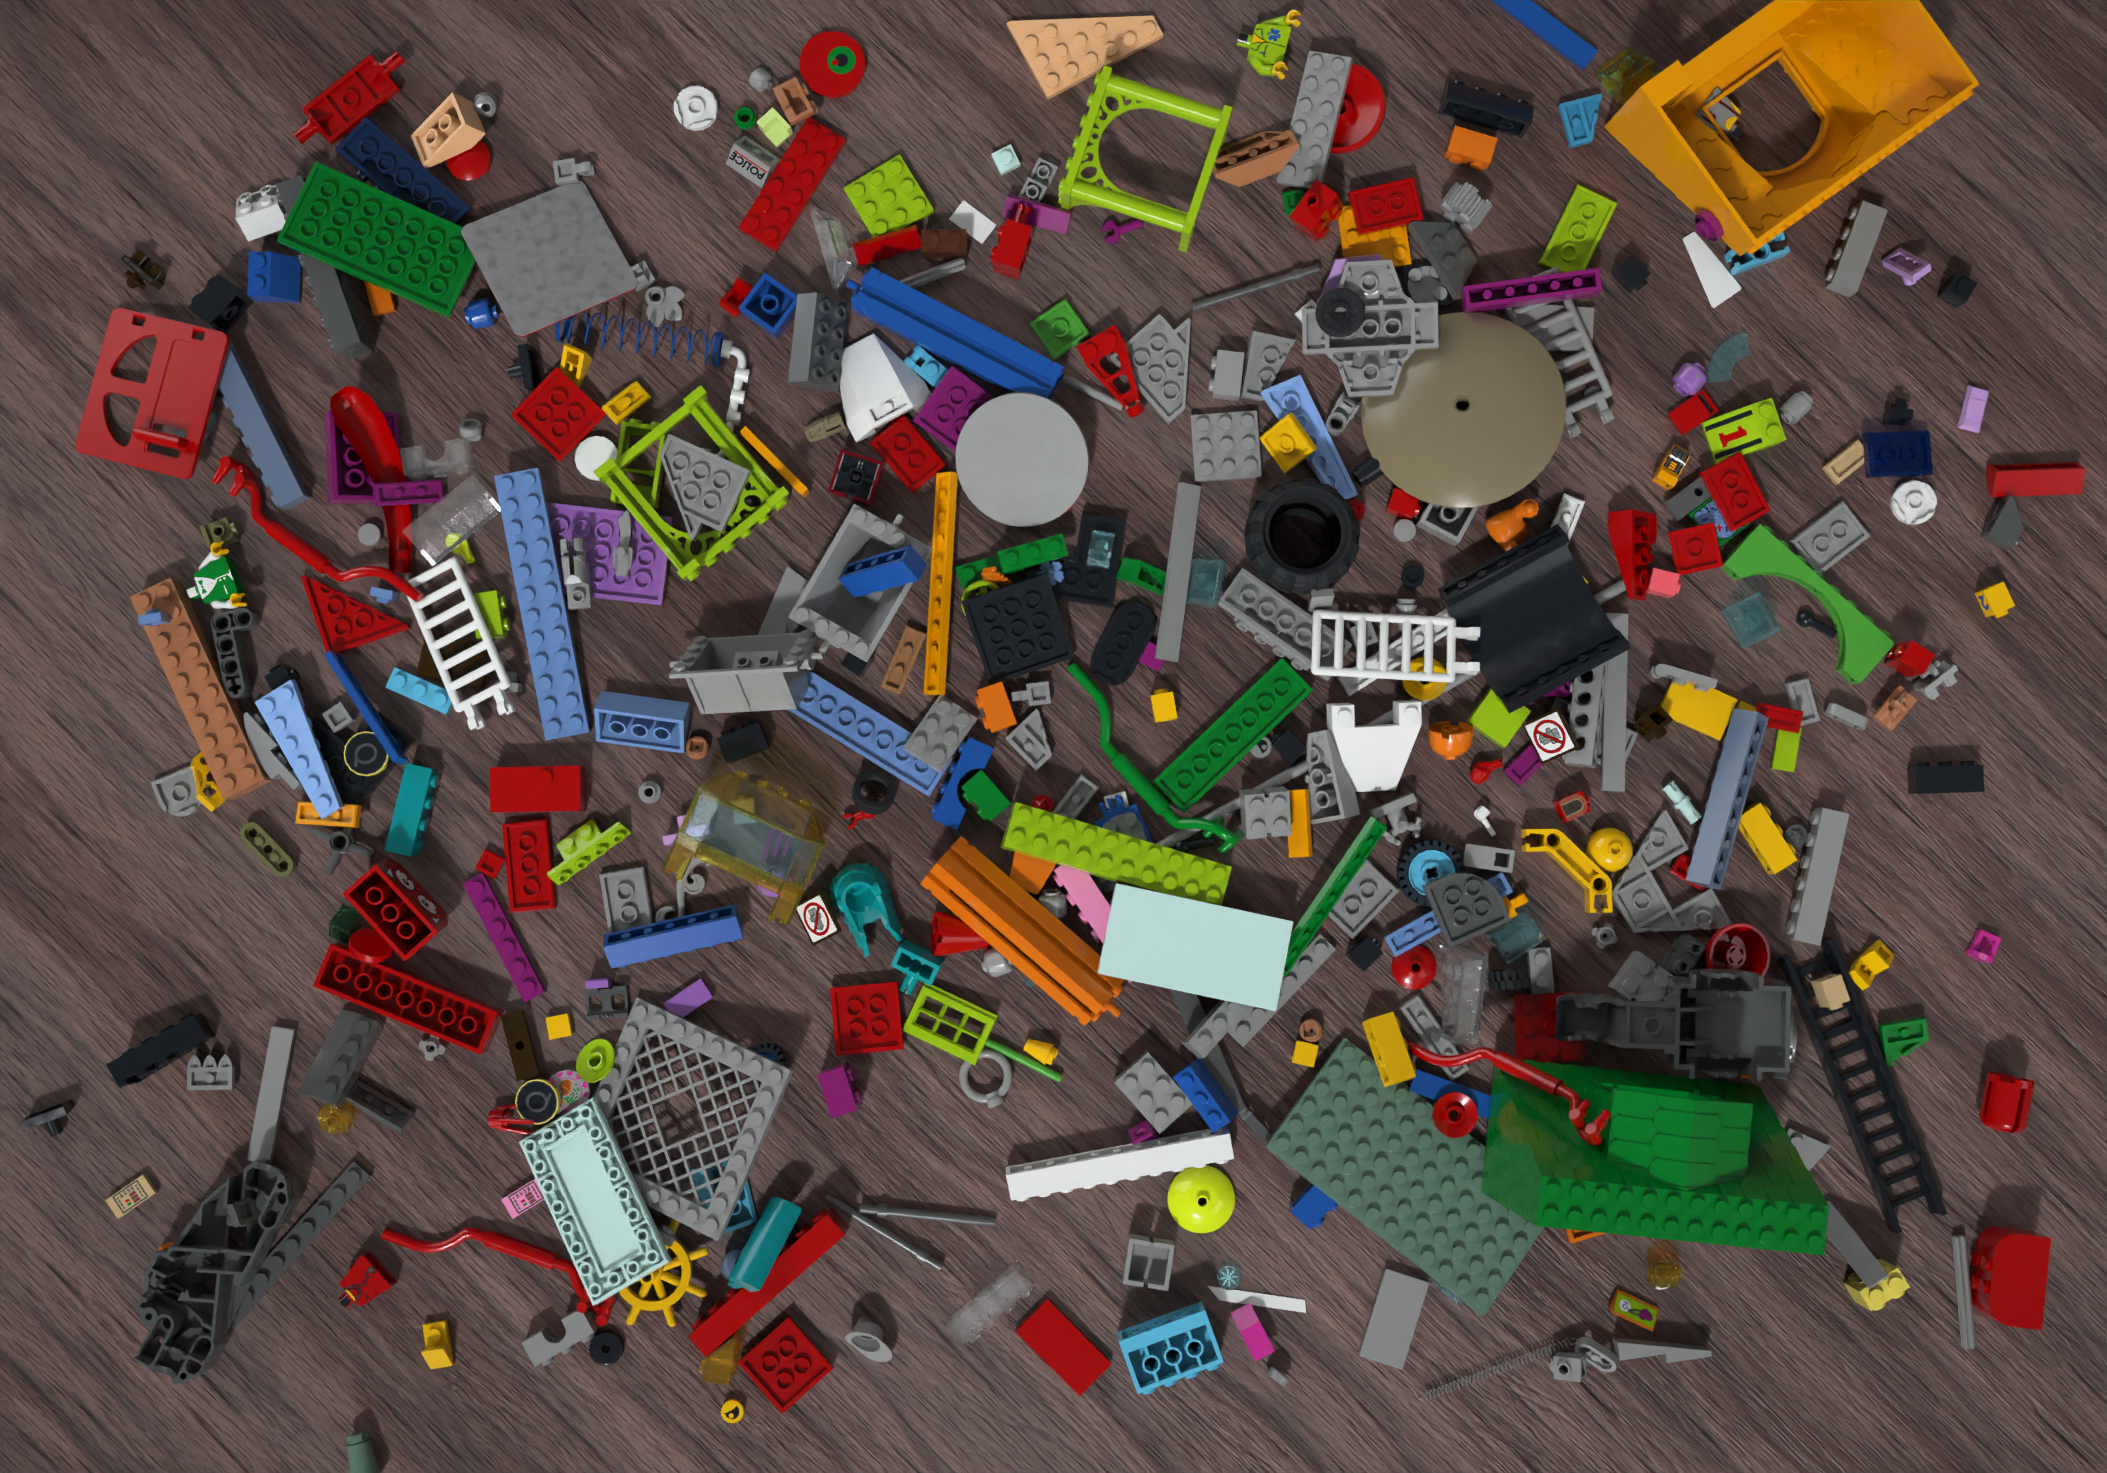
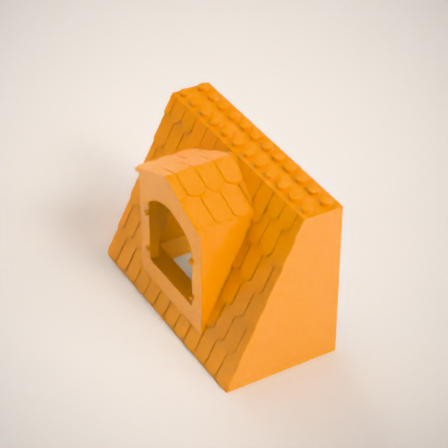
M1774 0L1682 66L1679 60H1677L1643 84L1604 128L1695 214H1698L1701 210H1707L1713 214L1723 228L1724 235L1721 238L1739 256L1746 252L1751 255L1974 94L1972 89L1978 86L1979 82L1919 0ZM1778 60L1784 68V72L1789 75L1808 101L1812 111H1815L1821 119V125L1814 144L1801 160L1780 170L1759 172L1744 161L1707 109ZM1716 87L1723 92L1702 107ZM1700 109L1719 132L1720 137L1695 116Z

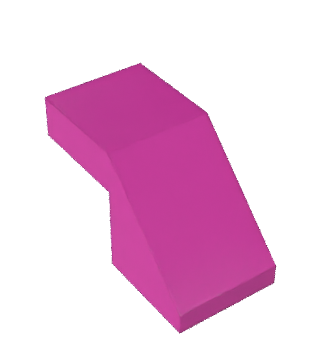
M1251 1303L1230 1313L1255 1362L1275 1351Z

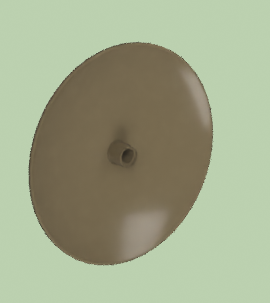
M1459 312L1438 316L1439 349H1423L1414 352L1404 363L1394 396L1362 397L1361 421L1363 434L1372 457L1380 463L1381 471L1390 481L1407 494L1424 502L1443 507L1472 508L1485 506L1501 501L1522 490L1550 462L1559 445L1565 425L1566 396L1560 372L1548 351L1535 337L1520 326L1503 318L1483 313ZM1466 403L1469 407L1462 411L1457 408V405Z

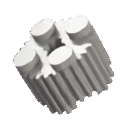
M1456 182L1442 199L1439 206L1445 211L1443 217L1448 222L1454 223L1456 221L1464 231L1472 233L1488 214L1492 204L1488 199L1485 201L1481 199L1477 194L1479 190L1468 182L1464 183L1463 186Z

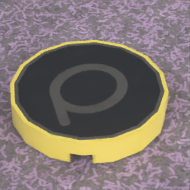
M364 731L355 734L348 740L344 749L345 763L357 775H377L386 768L390 759L373 732Z
M538 1078L527 1081L516 1094V1109L522 1119L534 1120V1124L538 1125L549 1122L560 1110L561 1097L559 1090L546 1079Z

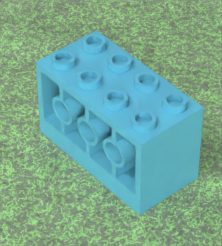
M1202 1301L1117 1332L1118 1341L1137 1394H1150L1156 1390V1387L1161 1385L1165 1387L1172 1386L1180 1378L1186 1377V1379L1196 1377L1199 1375V1371L1205 1369L1212 1371L1219 1368L1221 1363H1224ZM1191 1342H1196L1195 1345H1190ZM1172 1349L1175 1350V1352H1173V1353H1170V1352H1169V1350H1172ZM1150 1357L1154 1358V1359L1151 1360V1361H1148V1360H1147V1359L1150 1358Z

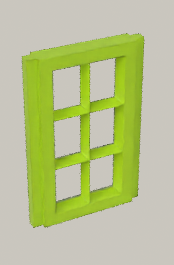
M924 983L902 1031L976 1065L998 1015L937 986H930ZM927 996L943 1003L939 1015L923 1008ZM948 1006L964 1013L960 1025L943 1018ZM920 1012L936 1019L932 1030L915 1023ZM969 1016L985 1023L981 1035L964 1028ZM940 1022L957 1029L953 1040L936 1033ZM961 1032L978 1039L974 1050L957 1043Z

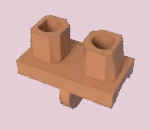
M1898 686L1872 717L1886 729L1892 731L1917 702V699L1907 693L1902 686Z

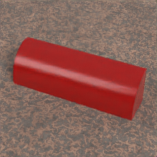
M2077 462L1987 465V488L1992 497L2082 494L2086 468Z

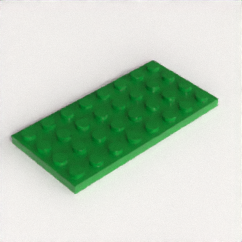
M316 161L277 238L278 243L448 318H450L476 263L462 236L461 231L463 227Z

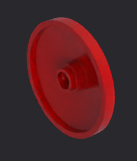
M1352 64L1330 151L1331 154H1346L1364 147L1376 136L1384 122L1386 98L1383 88L1370 71L1356 64Z

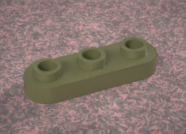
M249 822L242 826L240 830L242 841L275 875L286 877L294 873L296 869L295 859L260 823ZM254 829L257 831L256 837L252 836V831ZM269 845L273 848L270 854L267 852ZM284 861L288 863L287 869L282 867Z

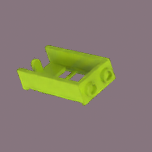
M629 419V422L622 421L617 458L628 450L630 435L646 436L661 423L651 422V425L642 424L643 421L638 419ZM670 431L660 438L655 471L626 468V466L622 469L624 474L626 471L654 477L653 487L634 485L653 509H659L664 471L660 452ZM611 491L610 500L615 504L624 505L614 492Z

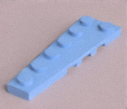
M1301 375L1263 390L1261 396L1276 418L1280 421L1292 412L1318 448L1305 460L1320 482L1336 488L1337 492L1345 500L1358 495Z
M289 680L257 700L255 704L321 819H324L344 806L334 780L330 775L328 764L322 757L319 749L321 747L320 743L315 738L311 728L313 727L312 722L306 715L305 704L295 680Z

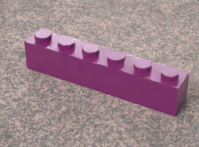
M1599 268L1463 286L1460 294L1463 312L1476 313L1598 296L1602 291Z

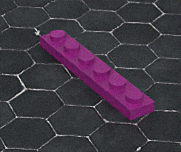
M482 873L463 883L524 1003L545 993L546 990L486 874Z

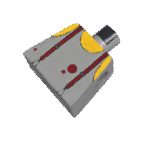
M1716 87L1702 107L1723 92ZM1726 96L1707 109L1725 135L1734 141H1737L1745 130L1735 124V121L1741 115V111ZM1700 109L1695 116L1720 137L1719 132Z

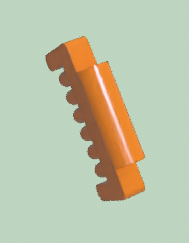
M996 567L983 568L982 579L991 581L999 587L1015 583L1012 580H1008V577H1004L1003 574L997 571Z

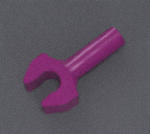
M1140 219L1122 225H1116L1110 220L1102 226L1101 232L1112 230L1114 235L1105 238V243L1114 245L1119 243L1121 234L1141 228L1143 224Z

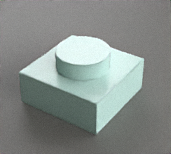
M1011 144L991 154L1001 176L1021 166Z

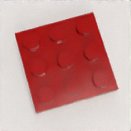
M556 367L510 415L558 461L562 462L607 414Z
M898 981L830 988L836 1056L904 1049Z
M1582 992L1513 995L1517 1059L1533 1060L1536 1062L1586 1060L1585 1041H1558L1556 1039L1557 997L1566 993Z
M790 1315L737 1362L781 1414L834 1368L832 1363Z

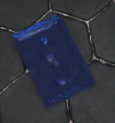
M1929 430L1870 432L1862 434L1866 478L1933 475Z

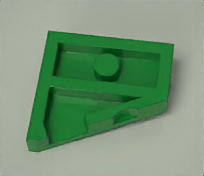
M1924 1017L1878 1024L1881 1052L1888 1068L1893 1066V1062L1901 1056L1906 1057L1913 1052L1914 1048L1920 1047L1929 1041L1927 1022Z

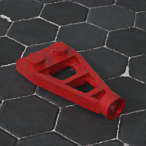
M1117 325L1109 327L1077 346L1086 366L1126 409L1130 419L1146 411L1141 402L1127 344ZM1114 352L1119 356L1121 368L1118 372L1111 375L1101 367L1100 361ZM1122 375H1126L1130 384V390L1125 394H1121L1113 383L1115 379ZM1133 402H1136V403H1137L1136 405L1130 407V404H1131V403H1133Z

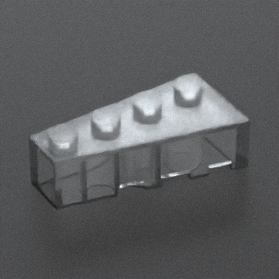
M1441 944L1440 953H1444V964H1440L1441 973L1445 975V987H1441V996H1443L1445 1001V1007L1442 1008L1443 1038L1455 1045L1478 1043L1481 1031L1483 996L1486 988L1485 979L1488 968V956L1464 944H1458L1451 948H1448L1446 944Z

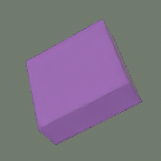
M611 977L593 978L585 981L586 989L608 988L613 986V981Z

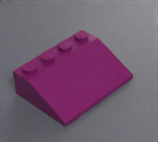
M329 410L324 415L328 503H374L372 487L374 483L351 443L333 421L334 416L331 410ZM381 412L386 419L400 454L398 413Z

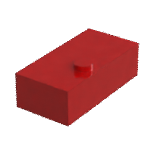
M585 766L490 767V812L586 811Z

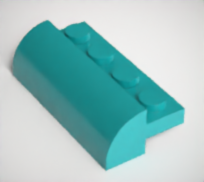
M771 1197L761 1214L760 1220L752 1230L746 1246L742 1249L736 1265L730 1271V1280L727 1285L734 1289L745 1288L750 1292L760 1291L802 1211L800 1207L782 1198Z

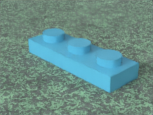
M394 667L385 688L449 715L453 704L446 689Z

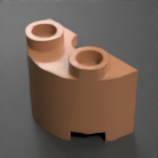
M796 77L772 88L791 126L818 113L813 100L809 102L806 98L810 95L805 84L800 85Z

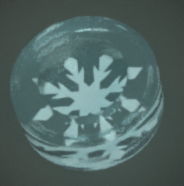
M1225 1266L1219 1270L1217 1280L1223 1289L1233 1290L1240 1283V1275L1234 1267Z

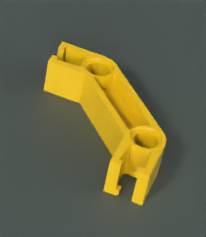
M1521 829V838H1526L1530 834L1540 835L1539 846L1530 847V843H1525V845H1521L1522 852L1545 851L1584 888L1585 912L1596 913L1594 900L1595 894L1602 895L1603 908H1601V912L1613 913L1611 879L1564 833L1558 829ZM1550 834L1556 837V843L1553 846L1547 843V837ZM1597 878L1602 881V887L1599 890H1596L1593 886Z

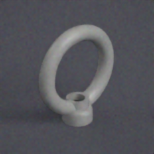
M983 1049L979 1059L991 1058L1002 1067L1004 1078L999 1089L989 1094L976 1092L968 1081V1071L972 1064L965 1060L962 1062L959 1070V1082L962 1090L969 1098L976 1102L987 1103L990 1109L1005 1103L1003 1096L1010 1089L1013 1074L1011 1065L1004 1055L992 1049Z

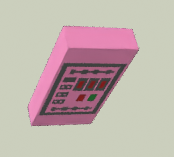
M536 1179L504 1197L501 1201L513 1219L543 1201L544 1196Z

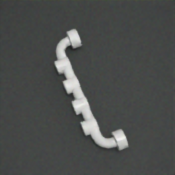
M723 340L721 357L730 359V356L734 355L738 360L726 416V425L733 432L734 425L739 426L741 413L737 412L738 404H744L746 391L741 389L743 382L748 383L750 369H746V356L740 348L733 346V341ZM702 448L711 453V449ZM721 449L715 454L721 458H726Z

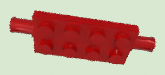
M394 51L382 63L380 61L377 62L370 54L302 108L308 117V122L292 134L303 145L314 134L321 133L333 145L356 127L365 117L371 115L401 91L390 78V74L406 62L397 51Z

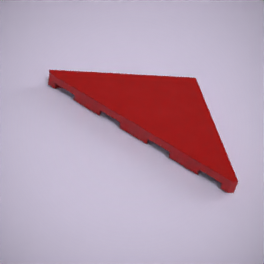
M301 575L326 653L333 651L340 654L411 629L408 624L306 575Z

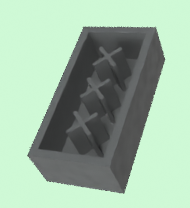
M818 292L797 294L788 383L816 392L838 391L847 303Z

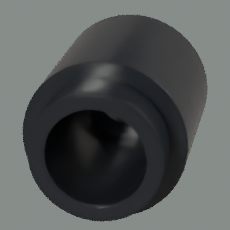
M1372 456L1357 465L1355 470L1351 472L1353 478L1361 487L1369 485L1384 474L1380 469L1379 461Z

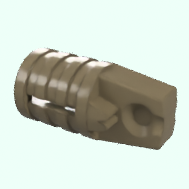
M837 411L834 414L832 413L829 416L818 419L805 427L804 430L809 442L835 435V433H839L842 430L844 431L846 426L840 412Z

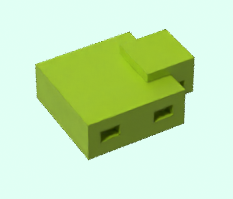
M1489 688L1465 723L1473 726L1475 730L1499 747L1505 748L1531 711L1523 706L1509 714L1492 689Z

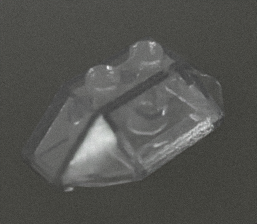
M812 205L809 206L834 294L838 296L855 269L853 261L857 260L854 248H849L847 240L851 239L847 226L843 227L840 219Z

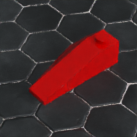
M1634 509L1609 512L1607 523L1609 536L1628 597L1632 600L1645 601L1650 578L1647 567L1648 563L1653 561V555L1650 554L1651 545L1656 543L1657 514Z

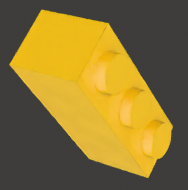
M1753 803L1743 810L1738 829L1767 874H1776L1797 861L1794 855L1796 851L1782 837L1784 833L1780 826L1776 823L1774 824L1771 820V812L1767 806L1761 803Z
M1394 1012L1362 1022L1384 1088L1416 1077L1415 1064L1410 1060L1408 1044L1402 1037L1400 1031L1401 1024Z

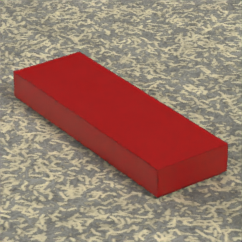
M916 225L852 244L859 266L922 248Z

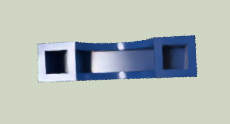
M970 737L967 741L963 740L958 751L961 753L959 761L954 760L949 771L952 774L949 782L945 781L941 788L942 799L940 803L935 802L931 814L934 815L933 820L955 830L959 829L967 811L958 796L960 781L970 771L986 769L994 751L993 747Z

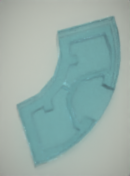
M1747 333L1730 338L1714 352L1707 368V384L1731 380V372L1735 363L1739 359L1750 355Z

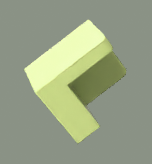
M773 107L757 121L759 129L776 147H779L793 134L791 126Z

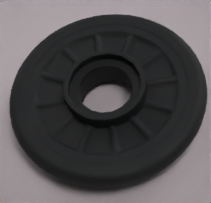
M1346 288L1330 290L1321 297L1316 306V321L1321 330L1330 336H1349L1356 332L1363 323L1365 317L1364 303L1360 296L1352 290ZM1338 307H1344L1347 310L1346 316L1342 319L1334 316V311Z

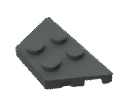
M1411 222L1407 227L1452 298L1456 297L1461 292L1476 265L1477 258L1455 223Z

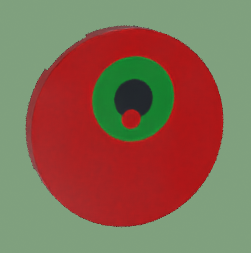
M827 31L817 34L805 44L800 54L799 68L802 79L810 90L826 98L834 99L847 96L858 88L857 86L860 84L866 70V62L860 45L851 36L838 31Z

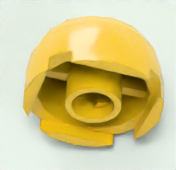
M1606 827L1596 830L1588 839L1586 855L1602 871L1615 872L1621 870L1630 862L1633 855V846L1630 838L1623 831L1617 828Z

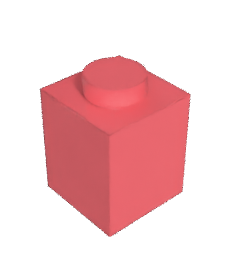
M1657 568L1648 570L1650 578L1647 593L1666 598L1675 596V593L1678 594L1681 587V581H1679L1680 574Z

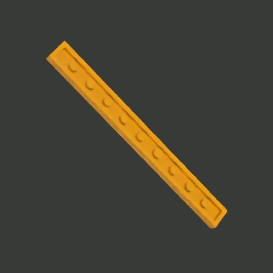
M956 472L936 473L933 550L931 557L923 695H945L958 474Z

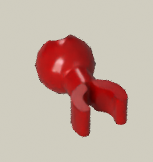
M858 811L854 814H845L842 818L855 817L853 823L847 827L851 829L863 818L870 820L876 815Z

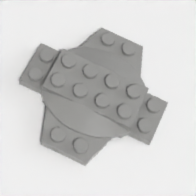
M1392 260L1346 262L1338 288L1352 290L1360 296L1365 307L1363 323L1356 332L1349 336L1333 337L1323 332L1316 321V309H1302L1303 355L1326 354L1338 366L1349 398L1394 396L1404 363L1414 352L1423 349H1439L1438 302L1414 303L1410 297L1405 295ZM1338 307L1334 311V316L1342 319L1346 316L1347 310L1344 307Z

